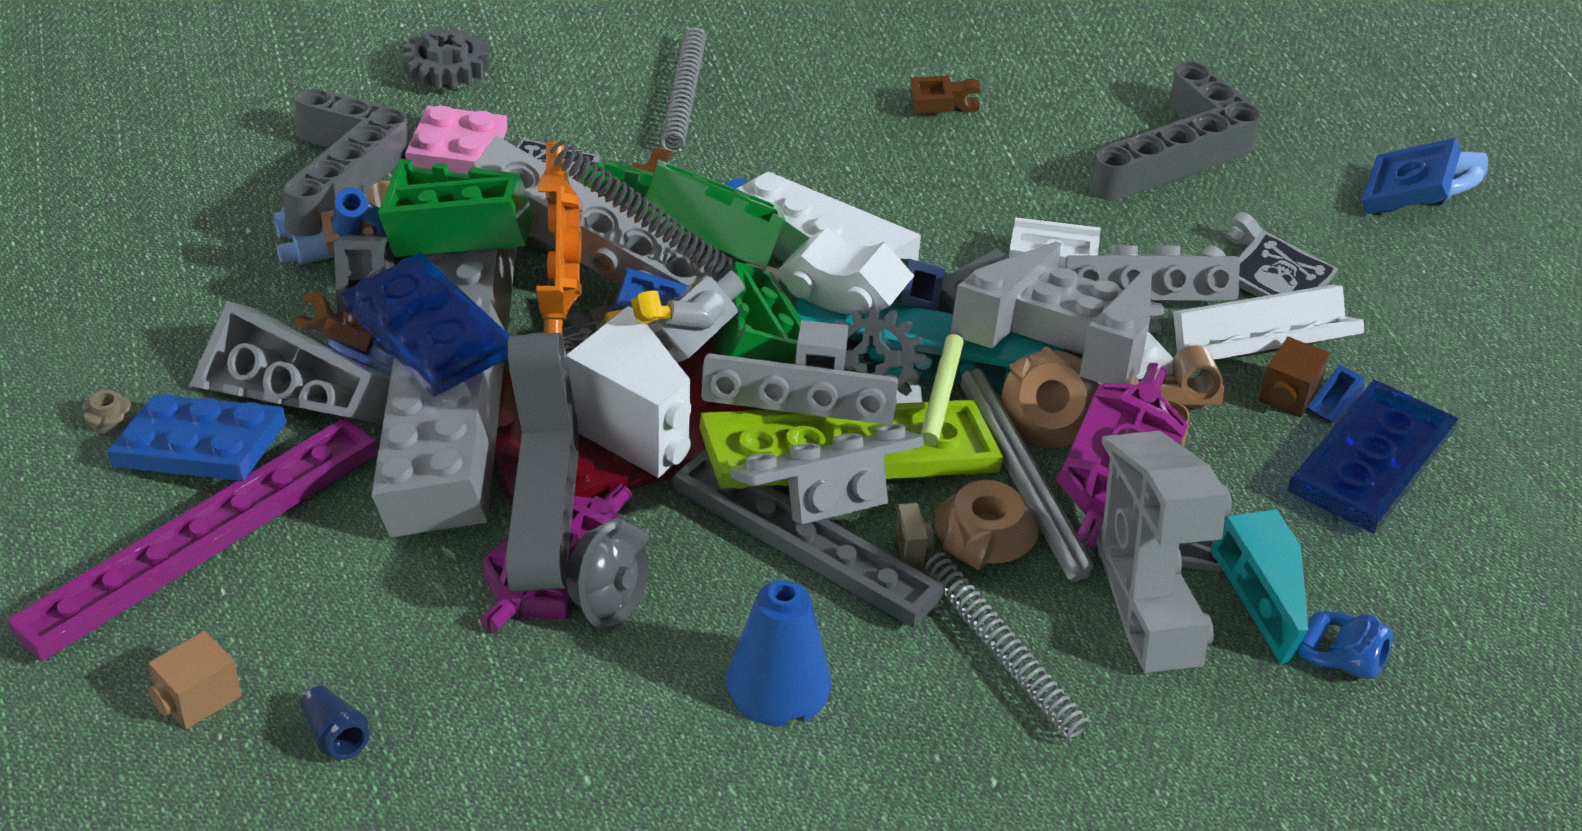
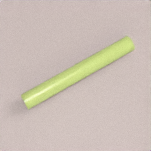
M956 334L948 335L943 346L920 434L923 436V443L926 446H935L939 442L964 343L962 337Z

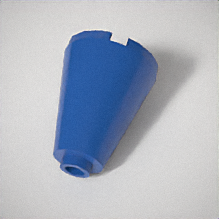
M774 581L760 589L727 668L726 687L733 698V705L739 713L754 722L778 727L787 726V720L804 716V721L811 719L826 705L831 690V674L810 594L803 586L792 581Z

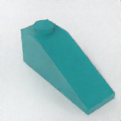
M1277 509L1226 517L1222 539L1214 540L1210 550L1279 663H1289L1308 631L1301 546Z

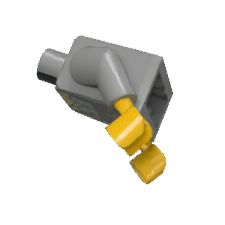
M726 268L715 279L706 275L695 281L673 300H669L666 306H661L658 291L639 293L636 298L631 299L635 319L641 324H647L674 360L679 363L693 355L738 312L732 300L745 287L736 273ZM624 309L605 313L606 323Z

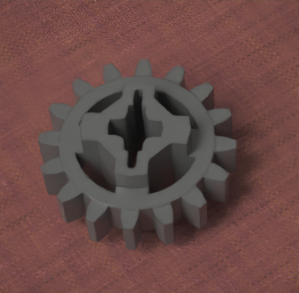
M436 26L435 32L423 29L421 30V37L410 36L409 44L403 45L404 72H409L410 80L420 78V85L423 87L430 83L439 90L444 84H449L452 89H457V83H464L469 86L472 85V77L482 79L484 77L483 71L489 70L488 43H483L482 35L472 36L471 29L461 31L457 29V26H452L449 31H443L441 26Z
M879 307L870 308L868 319H865L864 314L860 310L853 311L852 325L845 320H839L836 324L849 325L847 344L857 331L865 328L863 341L856 348H846L844 371H848L847 367H853L858 373L886 376L892 368L903 367L901 374L897 378V390L901 394L908 396L912 392L910 385L907 383L908 379L920 380L923 375L914 369V364L926 360V355L915 353L914 346L923 341L922 337L910 338L907 334L913 323L909 320L901 325L896 324L897 311L894 310L889 311L885 318H881ZM886 330L896 336L903 349H896L886 339ZM873 345L876 346V353L884 354L885 361L876 365L875 369H873V363L865 361L864 358L865 353L872 351Z

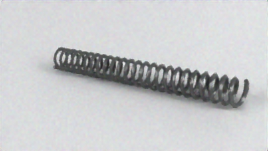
M566 140L556 143L551 148L550 153H554L564 144V149L554 160V166H558L565 158L567 151L572 150L571 155L563 162L561 171H566L572 164L574 157L579 155V159L568 172L569 177L576 174L584 160L587 161L586 165L578 172L576 182L581 181L587 174L589 167L594 165V169L583 182L584 187L589 186L597 172L601 171V175L591 185V192H595L602 184L604 177L609 176L608 180L599 189L598 197H603L610 188L611 183L616 181L615 186L607 193L605 202H610L615 197L619 187L623 186V190L613 200V208L621 204L620 213L625 212L629 208L627 218L634 216L636 213L634 223L642 220L641 227L645 228L649 225V233L656 230V238L663 235V243L671 239L669 243L670 248L677 245V253L684 250V258L691 255V263L698 260V268L705 265V273L712 270L711 276L716 277L726 268H732L735 262H732L730 257L726 258L724 253H719L718 248H712L711 243H705L704 238H698L697 233H691L690 228H684L683 223H677L676 218H670L669 213H663L662 209L656 208L654 203H648L647 198H641L639 192L634 193L632 187L627 188L626 183L620 182L618 177L612 178L611 172H605L604 167H598L595 161L590 162L589 156L583 157L582 151H576L574 146H568ZM630 191V195L623 201L626 192ZM637 196V201L631 205L633 198ZM644 201L645 205L637 212L641 202ZM651 206L652 210L644 217L648 207ZM658 211L659 215L652 221L655 212ZM665 216L666 220L660 225L662 217ZM669 222H673V225L667 230ZM680 227V230L674 235L676 228ZM686 231L687 235L681 240L683 233ZM693 236L694 240L688 245L690 238ZM700 241L701 245L696 248L697 243ZM707 246L708 250L703 253L704 248ZM712 251H714L715 255L710 258ZM721 256L722 260L717 263L718 257ZM728 261L729 264L724 268L725 262Z

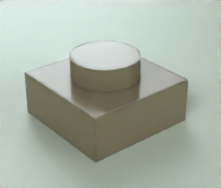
M918 503L898 504L895 543L899 558L904 563L923 573L926 553L932 552L934 547L931 523H923Z

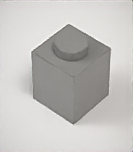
M801 320L795 364L844 371L849 325Z

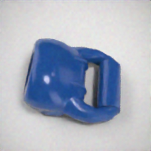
M1317 612L1310 618L1308 631L1296 651L1302 659L1312 665L1342 669L1346 673L1358 678L1373 679L1381 672L1388 658L1393 642V631L1389 626L1381 623L1374 615L1361 614L1358 617H1353L1340 612ZM1332 625L1339 627V635L1334 645L1330 646V651L1316 652L1329 627Z

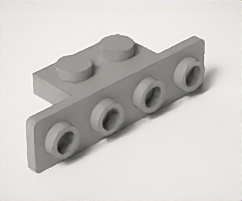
M1111 245V253L1068 255L1065 257V268L1075 271L1078 276L1093 281H1111L1118 284L1120 289L1123 290L1145 268L1151 269V300H1237L1239 296L1240 259L1237 256H1194L1180 253L1181 246L1154 245V253H1138L1137 245Z
M707 354L703 366L701 398L708 402L888 425L892 424L894 420L898 379L890 376Z
M902 424L882 425L876 428V434L865 437L861 434H843L834 437V444L820 447L819 444L806 443L792 446L790 454L778 457L771 453L748 456L746 464L730 468L731 478L750 486L788 478L792 521L806 524L887 504L884 455L924 446L923 436L906 431L905 426Z

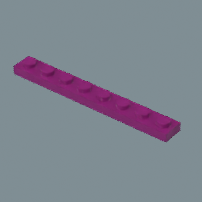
M343 417L248 474L244 481L233 483L8 618L7 622L10 633L40 662L44 661L376 456V441L347 418Z

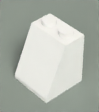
M628 306L566 355L578 430L580 435L659 478L674 464L681 463L690 449V379L647 324L639 323L635 319L633 308Z

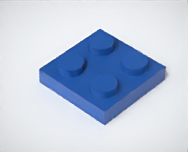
M1451 138L1377 155L1361 200L1366 213L1393 212L1404 206L1419 203L1432 204L1447 198L1461 154L1457 139Z

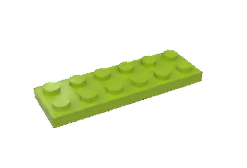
M954 400L948 402L937 445H924L884 455L886 479L1000 472L1003 456L974 400ZM929 402L896 403L892 424H902L905 426L906 431L920 435ZM769 409L701 413L699 429L720 489H742L755 486L732 479L730 468L746 464L748 456L771 453L778 457L790 454L792 446L806 443L819 444L820 447L834 444V437L843 434H861L865 437L876 434V428L886 424ZM788 478L756 486H789Z

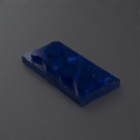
M423 253L405 258L397 265L371 278L363 279L357 285L340 293L344 307L433 397L444 393L508 358V339L510 335Z
M1374 379L1292 476L1287 491L1375 534L1454 432L1459 418Z

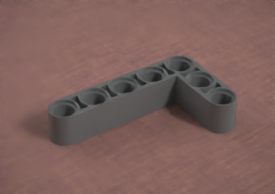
M1195 61L1181 62L1175 68L1169 105L1185 119L1099 148L1095 153L1090 191L1093 195L1103 200H1119L1247 155L1254 149L1261 111L1207 66Z
M306 89L295 95L296 136L302 141L327 147L328 149L284 185L285 229L289 233L297 236H313L323 231V224L320 213L334 210L335 197L339 191L344 188L353 187L365 194L372 185L379 182L397 166L399 159H405V152L407 150V115L403 111L320 89Z
M561 332L509 336L508 362L522 437L506 554L508 585L511 592L564 589L567 577L566 571L579 453L578 422L564 342Z

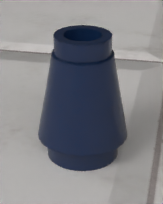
M325 686L313 687L304 694L301 700V708L305 713L318 748L324 755L338 760H347L356 756L365 748L369 740L368 721L364 714Z

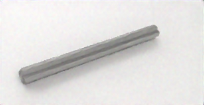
M978 368L973 371L966 370L961 376L963 380L960 386L967 399L975 401L1003 456V464L1026 505L1035 515L1038 526L1066 577L1072 582L1088 579L1092 575L1091 570L1094 564L1082 543L1076 540V532L983 370Z

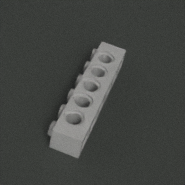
M495 136L472 168L520 173L534 216L529 234L556 249L554 233H549L548 230L549 206L546 192H538V184L542 174H544V170H546V163ZM568 176L570 186L583 202V212H580L581 264L621 285L626 267L686 285H691L706 275L712 279L716 278L711 276L712 270L705 273V265L698 268V260L691 263V255L684 258V250L677 253V245L670 248L669 243L671 239L663 243V235L656 238V230L649 233V225L645 228L641 227L642 220L634 223L636 214L627 218L628 210L620 213V205L613 208V201L605 202L604 196L598 197L597 192H591L590 188L584 187L583 184L576 182V180Z

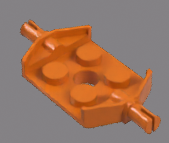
M558 142L546 143V170H544V174H542L538 184V192H546L549 206L548 230L549 233H554V239H556V251H548L547 257L548 279H553L555 286H536L539 309L544 320V334L559 332L562 334L563 320H566V315L573 302L582 294V285L580 284L582 253L580 212H583V202L570 186L568 172L561 171L565 158L558 166H554L555 158L564 149L563 144L554 153H550L551 148Z

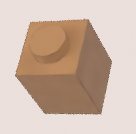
M206 631L199 633L148 663L153 686L148 688V693L154 706L163 716L171 714L185 730L242 697L235 661Z

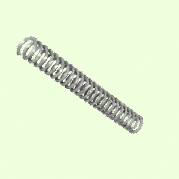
M686 27L684 31L661 138V145L666 150H670L667 146L678 149L685 144L706 41V34L700 28L693 27L689 29ZM678 149V150H670V151H672V153L675 154V153H680L682 150H681V149Z
M944 552L934 554L927 561L924 574L934 580L937 578L936 581L944 585L943 597L947 598L948 603L952 605L954 610L958 611L960 617L964 618L965 623L969 625L970 629L975 631L976 636L981 638L982 643L987 645L988 650L993 652L995 658L999 659V663L1005 666V670L1011 673V677L1017 680V684L1023 687L1025 693L1029 694L1030 700L1035 701L1036 707L1041 708L1042 714L1047 716L1049 722L1054 723L1055 729L1060 730L1061 736L1065 737L1067 743L1071 744V737L1081 734L1088 727L1089 718H1082L1083 712L1076 710L1077 706L1075 703H1069L1070 696H1063L1064 690L1061 688L1057 689L1058 683L1051 681V675L1045 674V668L1039 667V661L1033 660V654L1027 653V647L1021 646V640L1015 639V633L1009 632L1010 628L1007 625H1003V619H997V612H991L992 607L985 605L986 600L980 598L979 592H974L975 588L973 585H968V579L963 578L962 572H957V566L951 565V559L939 561L933 567L931 573H929L928 568L930 564L939 556H945ZM942 564H948L940 573L934 575L935 571ZM953 569L952 574H950L946 579L940 581L943 575H945L949 570ZM955 576H959L957 581L951 586L946 587L949 581ZM960 583H965L960 590L951 594ZM970 589V592L964 598L957 601L958 597L965 590ZM972 596H976L974 601H972L969 605L963 607V605L968 599H970ZM982 603L976 611L968 614L976 604ZM985 609L988 610V611L985 613V615H983V616H982L981 618H979L978 620H975L976 616H977L981 611H983V610H985ZM993 616V619L988 624L980 627L988 617ZM999 623L996 629L986 634L990 627ZM1005 629V632L999 638L992 641L998 632ZM1011 636L1005 645L998 647L1005 638ZM1017 643L1012 651L1004 654L1011 645ZM1023 650L1020 656L1010 661L1017 652ZM1029 657L1026 663L1016 668L1023 659ZM1035 664L1032 670L1022 675L1028 667ZM1041 671L1037 678H1035L1031 682H1028L1033 675ZM1047 678L1046 682L1042 686L1035 689V687L1042 680ZM1053 686L1047 694L1041 696L1047 688ZM1059 693L1053 701L1047 703L1055 694ZM1066 700L1061 707L1054 710L1060 702ZM1072 707V709H1071L1066 715H1064L1063 717L1060 718V716H1061L1067 709H1069V708ZM1078 715L1074 721L1066 725L1071 718ZM1085 722L1082 727L1073 732L1078 725Z

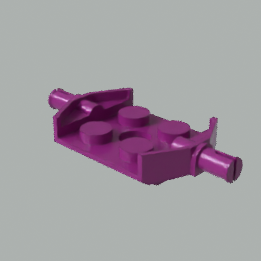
M1158 363L1148 364L1145 375L1138 385L1099 384L1091 398V404L1065 464L1057 476V482L1085 514L1079 531L1076 533V540L1082 543L1091 528L1084 544L1086 546L1096 545L1104 521L1110 457L1102 444V436L1162 431L1181 444L1188 427L1186 421L1161 396L1162 391L1159 389L1167 374L1166 368L1161 366L1153 379L1159 365Z
M616 484L603 499L598 496L594 498L574 496L568 562L574 548L582 540L584 534L612 518L619 517L617 512L632 499V494L626 486L622 488V484ZM508 535L483 559L484 577L496 595L498 602L480 617L482 626L487 631L491 629V633L495 634L512 616L516 615L566 621L569 618L568 603L572 600L569 596L567 585H565L564 589L510 591L506 569Z

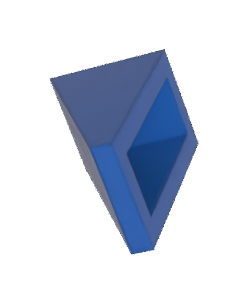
M1339 364L1307 406V410L1333 423L1365 393L1364 377Z

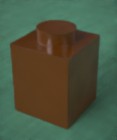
M1287 336L1266 368L1259 401L1302 417L1307 406L1322 385L1330 352Z

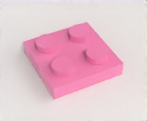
M427 105L405 152L406 159L411 160L416 168L432 170L431 167L434 163L447 164L449 172L468 174L467 171L473 167L495 136L504 139L508 129L507 115L492 114L487 111L475 112L452 109L448 106Z

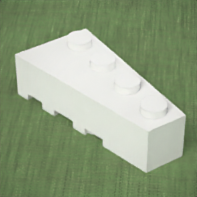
M766 172L737 188V190L782 206L785 221L772 255L784 263L801 244L826 227L841 239L852 244L873 246L885 242L898 258L918 261L920 234L776 174Z

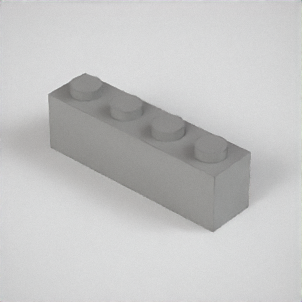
M227 301L189 386L383 425L391 376L367 364L339 354L330 345L258 309Z

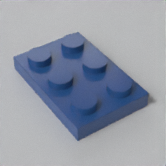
M154 394L107 450L111 466L117 468L244 481L287 421L283 407L260 405L254 402L239 403L218 401L212 398L198 399L177 397L170 394Z

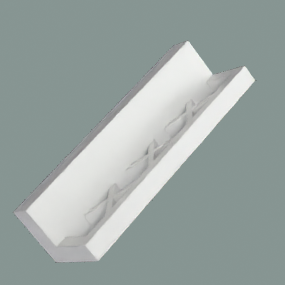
M1335 284L1173 312L1177 353L1187 346L1197 345L1206 348L1214 360L1280 348L1287 336L1304 343H1311L1364 333V322L1362 319L1345 316L1343 286Z

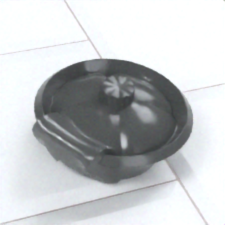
M619 517L606 521L582 536V540L577 544L570 556L566 571V585L570 598L576 605L582 608L588 621L601 630H611L626 621L627 614L638 607L647 582L648 559L645 544L649 539V534Z

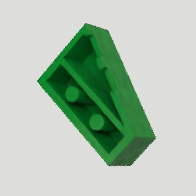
M399 159L378 211L394 257L412 255L422 257L429 254L447 252L467 253L473 250L494 248L512 249L526 245L534 216L520 173L471 167L467 171L468 174L449 172L447 164L434 163L431 170L415 168L411 160Z
M659 159L644 196L648 199V203H654L655 207L661 208L663 213H669L670 218H676L677 223H683L684 228H690L691 233H697L698 238H704L705 243H711L712 247L728 253V256L738 261L753 264L765 270L785 221L782 206ZM651 206L648 207L644 217L652 210ZM658 211L655 212L652 221L659 215ZM665 216L662 217L660 225L666 220ZM669 222L667 230L673 225V222ZM693 236L690 238V242L694 240Z
M735 261L730 270L736 273L742 280L745 289L732 300L738 312L713 335L715 353L717 355L795 364L802 319L771 271Z

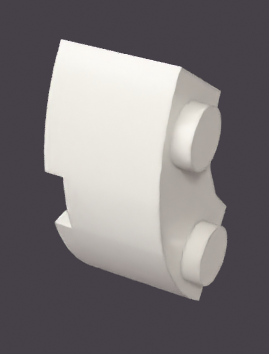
M828 227L801 244L775 273L794 296L804 298L821 308L851 315L856 310H860L863 314H869L871 307H879V310L887 308L914 276L885 242L873 246L855 245L841 239Z

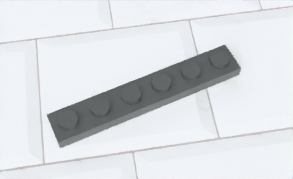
M706 450L700 452L674 475L673 489L912 628L942 599L944 589L942 583L827 518L806 524L792 521L790 498L770 486L720 489Z

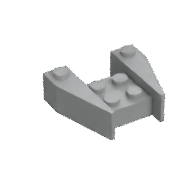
M1055 241L976 269L957 285L950 334L959 335L964 340L993 349L1005 336L1013 332L1083 354L1079 376L1102 384H1130L1140 373L1150 322L1151 269L1145 268L1123 290L1114 282L1107 280L1093 281L1078 276L1071 269L1058 267L1062 243Z
M1162 431L1102 436V444L1110 457L1104 521L1096 544L1128 642L1144 673L1202 667L1205 664L1207 645L1213 642V624L1210 616L1207 613L1203 614L1180 573L1182 559L1179 544L1222 539L1225 517L1230 516L1232 509L1229 489L1226 485L1220 483L1209 464Z

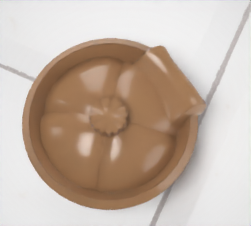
M1046 346L1038 352L1029 354L1009 364L1011 371L1004 383L1002 404L1023 440L1043 448H1061L1074 443L1091 404V398L1099 386L1098 382L1079 376L1081 359L1067 352L1051 350Z
M979 480L965 485L958 493L952 495L940 505L935 516L936 532L943 542L941 549L980 571L985 563H1004L1025 555L1035 545L1039 533L1037 519L1030 508L1024 503L1021 495L1009 485L993 480Z

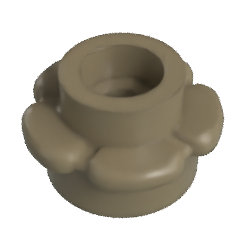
M101 390L85 401L82 407L85 412L83 417L94 431L103 434L114 433L124 428L128 423L131 403L128 398H122L118 392Z

